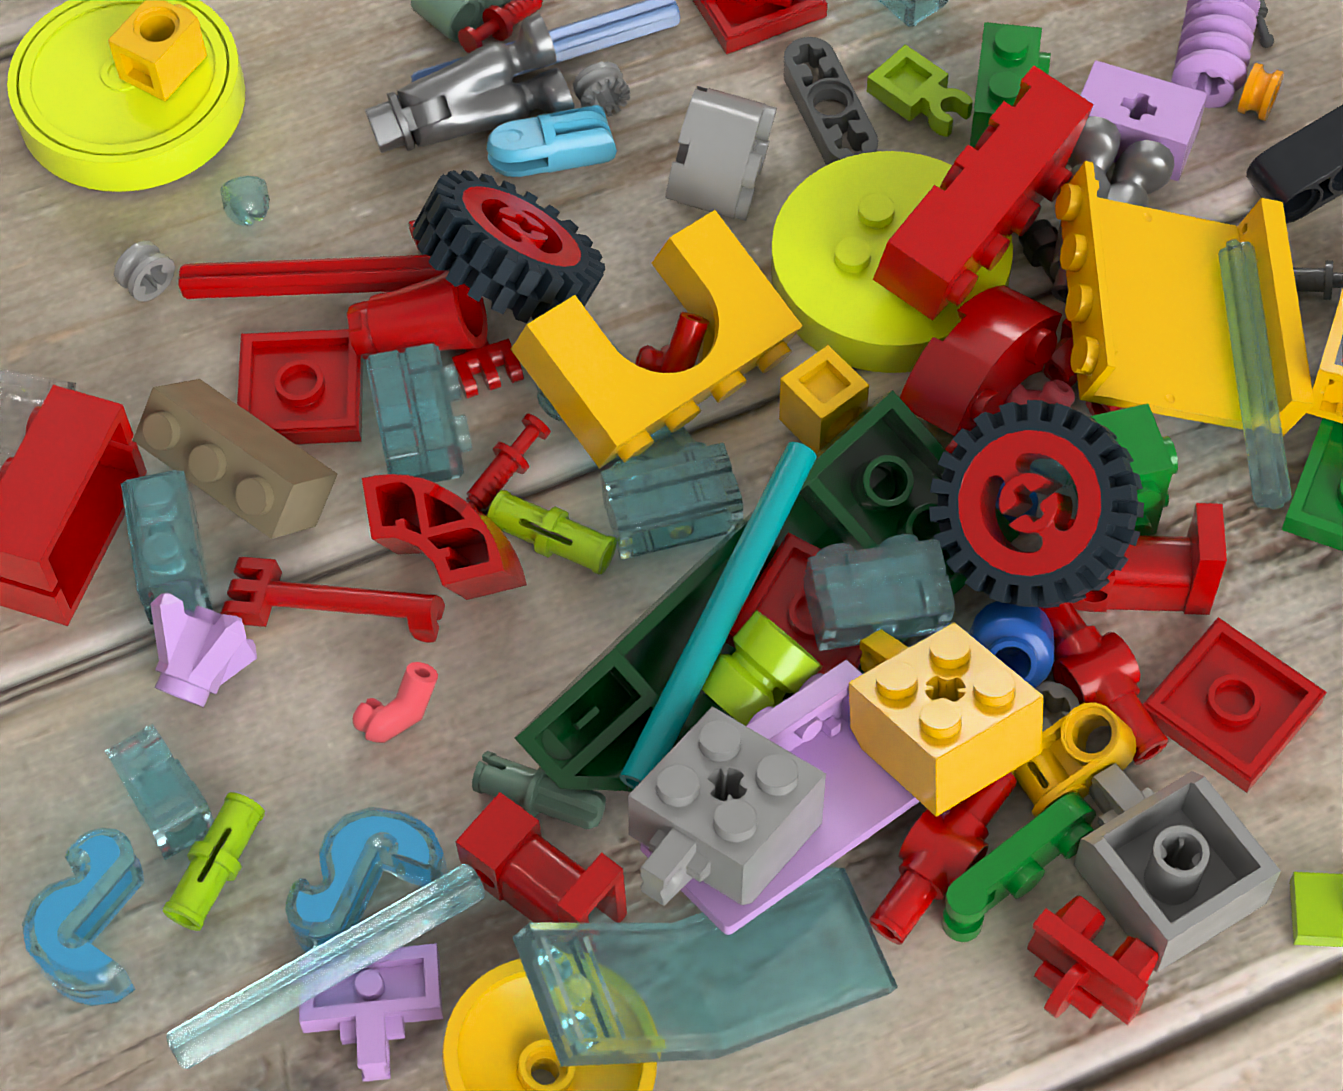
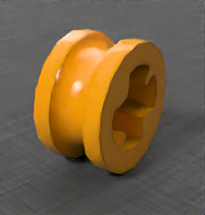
M1255 63L1243 89L1237 112L1246 114L1248 110H1254L1258 114V119L1266 121L1279 93L1284 72L1277 69L1274 73L1269 74L1265 72L1263 64Z

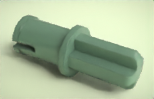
M486 751L482 755L484 762L479 761L477 763L472 779V788L475 792L486 793L494 797L501 792L517 805L524 807V810L534 817L542 813L584 829L597 827L603 817L606 797L602 793L594 790L560 789L540 767L536 770L499 757L496 753Z

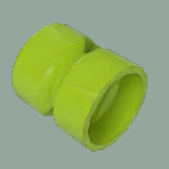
M756 610L733 637L736 651L732 655L719 653L702 690L735 720L747 726L753 716L766 707H776L783 702L782 698L786 693H797L810 677L819 672L822 665L793 638Z

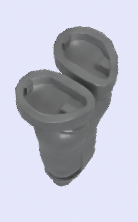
M537 13L526 17L521 23L518 37L513 44L506 45L501 42L485 44L453 64L397 90L398 95L395 92L387 93L389 101L365 109L380 152L383 153L403 145L409 151L415 149V142L417 147L476 132L494 130L506 122L527 119L530 111L535 109H541L547 114L575 109L567 83L558 68L545 71L530 80L518 84L512 82L513 76L528 69L544 67L556 62V53L552 39L542 16Z
M1097 116L1088 117L1069 158L1072 175L1067 183L1071 181L1084 161L1093 162L1095 180H1099L1097 197L1148 207V194L1161 189L1171 178L1175 165L1174 156L1171 151L1163 144L1151 140L1133 143L1123 151L1117 160L1110 185L1106 173L1117 155L1121 134L1116 125L1109 120ZM1060 222L1050 274L1055 280L1052 295L1059 301L1066 303L1068 285L1066 270L1062 269L1060 264V252L1063 244Z

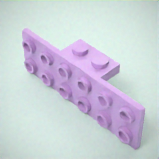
M847 660L826 674L819 673L810 677L797 693L774 708L766 707L760 710L747 725L748 728L826 773L822 824L751 904L740 905L707 883L699 882L694 878L681 889L724 934L730 935L920 802L865 753L850 728L848 682L862 675V673ZM640 842V850L649 858L652 852L649 851V847Z

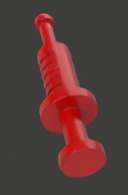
M511 0L501 8L497 5H490L482 13L484 24L476 29L466 26L458 32L461 46L467 53H471L483 46L482 41L490 36L499 41H505L512 36L513 26L541 9L543 0Z
M527 413L521 421L525 429L511 446L503 442L496 443L492 449L496 457L466 493L468 496L466 500L469 504L478 510L486 509L515 472L524 474L527 471L529 464L523 457L524 453L537 437L545 440L551 433L548 426L536 416Z

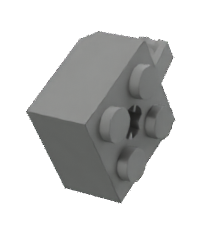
M712 706L628 795L629 835L649 847V851L652 852L650 857L641 866L640 876L643 879L640 885L641 892L660 904L665 905L694 878L699 882L707 883L740 905L751 904L822 824L826 773Z
M1116 763L1093 776L1091 780L1093 784L1089 787V794L1103 815L1098 817L1097 823L1100 827L1081 838L1074 866L1128 936L1140 939L1158 953L1159 958L1154 969L1156 973L1267 903L1281 870L1205 776L1191 771L1156 793L1149 787L1140 791Z

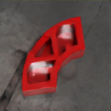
M1005 285L995 286L975 295L957 309L961 321L953 328L944 341L932 337L914 365L902 390L900 399L915 415L953 436H956L961 429L974 428L977 426L974 418L984 412L991 414L1000 412L999 406L1004 404L1010 393L1023 380L1032 374L1042 371L1044 364L1051 358L1056 349V331L1062 317L1061 313Z
M386 474L362 478L371 539L398 555H426L434 563L442 586L466 600L527 586L523 568L508 538L489 517L455 493L432 481L409 475Z

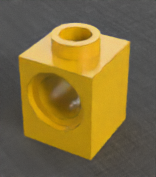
M145 0L108 39L119 79L165 102L207 57L198 17L187 7L181 4L172 5L164 0Z
M827 345L780 378L779 420L816 454L868 407L869 384Z

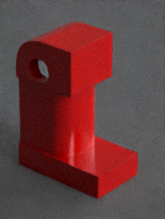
M1196 503L1187 537L1139 535L1136 546L1129 544L1124 554L1129 560L1121 571L1113 570L1107 577L1110 581L1099 591L1087 592L1085 599L1071 604L1076 610L1087 612L1144 610L1183 611L1184 614L1210 615L1227 562L1223 504ZM1074 519L1069 520L1067 524L1068 529L1071 528Z
M501 792L497 794L455 841L459 860L463 868L483 889L500 902L502 900L506 901L559 941L563 949L578 961L586 963L593 955L588 915L595 907L617 924H620L627 915L624 872L621 866L601 852L587 869H584L542 838L539 820Z

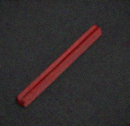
M429 255L184 264L180 267L178 285L182 296L186 299L389 292L430 279L447 270H435L428 262L431 258Z

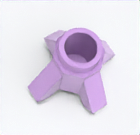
M170 593L160 594L150 603L159 658L155 670L161 673L155 686L156 689L204 707L210 693L217 694L221 684L257 659L256 645L253 640L247 639L242 618L219 614L201 606H196L194 611L191 609L184 611L183 601Z

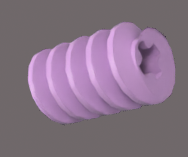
M1188 0L1171 82L1207 93L1205 108L1226 106L1232 101L1235 91L1245 84L1260 0Z

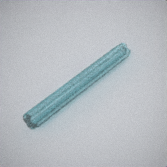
M1232 239L1226 242V247L1221 249L1218 255L1254 503L1259 508L1270 507L1272 510L1282 508L1284 503L1291 499L1292 493L1254 246L1249 241L1239 242L1237 239Z
M462 864L170 1030L166 1035V1040L173 1056L183 1069H190L482 901L485 897V891L480 877L469 864Z

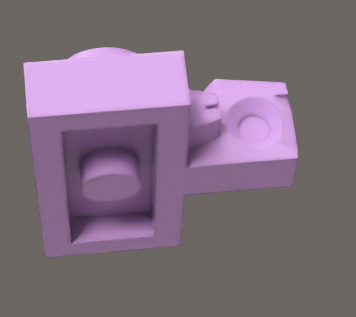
M437 943L298 958L299 1022L303 1033L340 1030L342 1045L357 1043L358 1069L361 1068L363 1082L391 1079L389 1040L405 1038V1023L443 1019L440 959Z

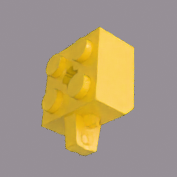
M955 622L911 647H907L882 629L860 640V649L862 650L860 663L861 669L865 673L848 682L850 728L861 749L936 817L1042 753L1043 695Z

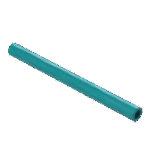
M789 442L775 467L620 775V780L630 788L635 789L672 750L817 458L815 452L808 446L798 442Z

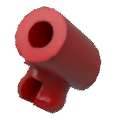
M681 312L670 344L663 346L660 350L649 345L643 346L637 354L635 365L659 373H677L694 367L709 321L693 313Z

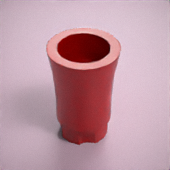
M447 270L430 279L397 290L373 295L368 301L351 305L347 311L348 336L356 355L361 356L365 362L381 358L389 361L415 354L443 350L480 349L484 347L488 333L487 314L483 297L478 302L467 295L471 288L465 284L455 287L445 279L449 273Z

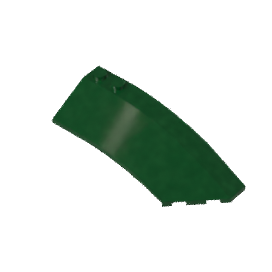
M893 390L877 398L816 453L817 458L750 593L789 532L901 591L899 603L883 630L903 643L966 585L967 578L963 574L954 573L946 561L951 557L947 550L938 548L934 535L941 533L939 523L930 521L929 507L938 505V494L930 492L932 479L941 480L945 467L938 465V462L943 452L947 451ZM996 507L998 525L1003 535L1011 543L1020 533L1011 528L1010 522ZM753 512L653 603L514 737L558 788L627 792L634 790L620 780V775ZM724 643L720 653L732 655L736 648ZM860 667L859 671L864 674L865 672ZM701 689L674 746L712 706L731 718L733 717ZM786 693L782 698L783 701L794 694Z

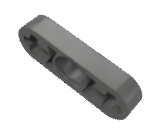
M803 37L791 42L784 52V80L826 166L849 156L877 152L878 136L832 46L823 39L816 37ZM809 62L812 68H819L818 81L813 83V74L809 66L802 63ZM831 99L841 102L845 106V110L836 115H825L817 111L815 105L823 100ZM847 132V140L854 151L861 152L852 154L849 148H842V134Z

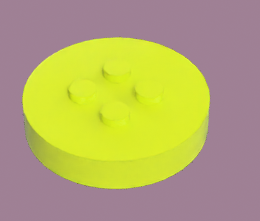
M68 0L43 16L31 27L16 48L10 63L7 80L11 108L22 138L33 157L52 174L67 182L88 189L112 192L137 191L170 183L192 173L213 158L225 146L239 124L245 104V82L234 38L228 26L212 8L200 0H164L172 5L181 4L198 17L207 52V57L166 102L119 79L108 39L145 0Z
M877 151L862 153L843 158L819 169L800 183L789 195L777 216L773 229L771 254L772 286L803 325L796 334L816 351L819 352L829 345L849 366L857 369L883 373L911 372L932 337L944 341L953 328L961 321L957 309L975 295L989 288L1000 285L1009 287L1013 260L1012 235L1008 237L1010 244L997 265L991 271L981 267L976 273L978 280L966 299L958 307L949 302L932 321L875 282L873 277L888 240L934 185L940 188L943 179L952 165L936 158L910 152Z

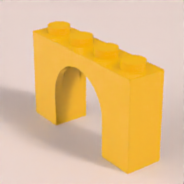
M716 210L669 237L651 263L686 311L699 315L709 321L696 366L677 373H659L633 364L623 357L611 344L576 295L526 324L511 348L512 352L599 469L618 456L624 464L630 462L655 442L651 437L653 433L664 426H667L671 433L679 430L701 412L698 404L710 396H713L717 403L725 400L747 382L743 376L757 366L762 373H766L792 353L787 344L803 325Z

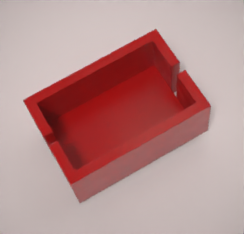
M53 385L42 406H36L32 410L27 421L26 435L14 457L7 458L0 469V606L65 626L69 625L147 473L137 442L131 441L134 434L123 404Z

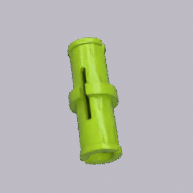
M500 490L495 496L487 514V517L501 531L533 544L536 553L547 558L551 557L554 553L591 569L598 575H602L606 571L616 550L617 539L615 537L606 536L570 520L569 513L555 506L547 510L511 495L506 490ZM561 536H564V537H566V538H568V539H571L572 542L569 541V540H567V539H564V538L561 537Z
M229 792L226 795L224 804L203 841H195L187 854L191 862L170 900L163 907V913L169 919L185 928L194 931L202 929L204 920L226 881H234L242 868L238 859L259 821H262L265 815V810L258 803L239 793Z

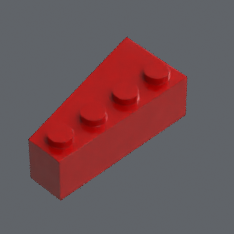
M1034 65L1020 82L1021 88L1013 106L1003 101L990 117L989 126L980 137L975 148L969 144L955 159L940 188L936 185L931 188L888 240L873 280L932 321L949 302L958 307L966 299L978 280L976 273L979 269L984 267L991 271L997 265L1010 244L1008 237L1013 232L1019 236L1024 235L1041 210L1039 203L1044 198L1053 202L1060 194L1061 187L1069 181L1072 172L1066 169L1065 166L1094 104Z

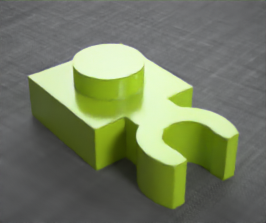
M906 44L867 77L866 92L909 122L921 112L928 117L930 128L941 136L948 137L952 134L953 118L945 112H955L966 120L971 117L973 100L962 90L947 88L949 74Z

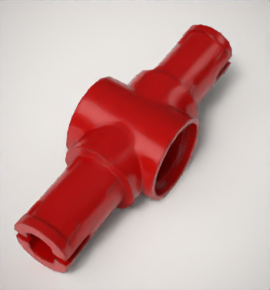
M1071 603L1059 604V607H1039L1046 613L1053 627L1055 662L1052 666V673L1055 683H1060L1071 689L1078 698L1079 705L1083 703H1099L1107 706L1132 729L1136 738V752L1133 757V762L1136 765L1144 763L1160 753L1167 746L1166 743L1169 740L1137 697L1140 693V688L1137 685L1140 681V670L1136 658L1127 643L1115 632L1101 635L1096 626H1087Z
M1011 772L937 817L928 809L919 817L906 836L899 851L898 857L903 861L898 867L901 876L870 917V925L880 935L897 945H902L933 900H942L952 882L986 856L989 844L985 842L989 835L986 827L1017 783L1015 776Z

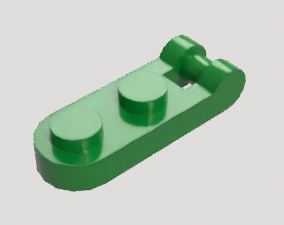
M1077 792L1066 794L953 881L948 887L942 916V927L946 935L959 942H969L975 939L981 932L986 912L1009 894L1015 899L1027 894L1044 876L1045 870L1043 867L1060 854L1065 859H1069L1077 854L1081 838L1094 831L1090 825L1096 816V811Z

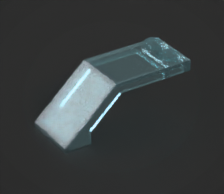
M826 867L730 935L724 934L702 912L674 923H528L512 937L561 1067L718 1059L886 996L898 988L845 868Z

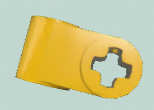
M1083 703L1073 708L1067 715L1043 731L1042 753L1011 771V773L1033 803L1034 807L1031 812L1035 818L1057 800L1071 792H1077L1084 799L1089 794V787L1093 784L1091 781L1093 776L1116 763L1123 771L1132 762L1135 755L1136 738L1132 729L1107 706L1099 703ZM1100 726H1111L1112 737L1109 744L1097 753H1087L1086 741L1089 734ZM1040 772L1042 773V775L1044 776V778H1045L1046 781L1048 782V785L1046 784V782L1044 781V779H1043L1042 776L1040 775Z

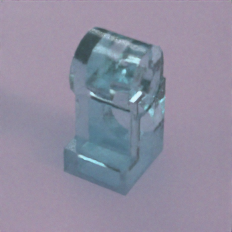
M153 724L146 726L105 750L106 756L164 860L206 836L214 822L207 801L195 782L191 781L179 760L174 759ZM193 817L186 828L177 832H167Z

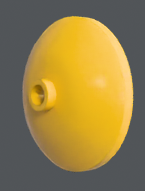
M532 956L504 963L488 971L478 978L460 997L449 1018L444 1035L442 1068L448 1091H652L657 1072V1050L654 1035L644 1011L629 991L617 980L600 969L578 960L558 956ZM539 1069L547 1070L554 1076L555 1082L548 1085L540 1084L535 1081L531 1073Z

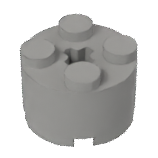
M697 86L689 103L678 143L680 145L676 162L672 163L666 199L708 212L716 210L719 215L746 221L755 192L754 185L757 175L761 174L770 142L768 139L777 108L715 89Z

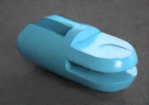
M599 105L506 122L496 127L488 136L487 141L489 163L496 172L508 177H523L606 163L614 159L617 152L604 109Z

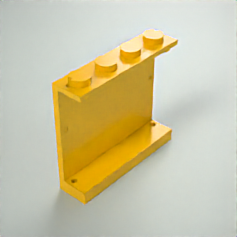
M1084 161L1071 181L1061 187V192L1057 196L1055 203V215L1058 220H1061L1063 237L1060 264L1062 269L1066 270L1068 285L1065 313L1067 319L1072 323L1074 342L1071 354V368L1074 373H1077L1079 399L1121 408L1149 403L1154 414L1283 437L1315 404L1283 202L1260 198L1240 224L1236 226L1097 197L1099 180H1095L1093 162Z

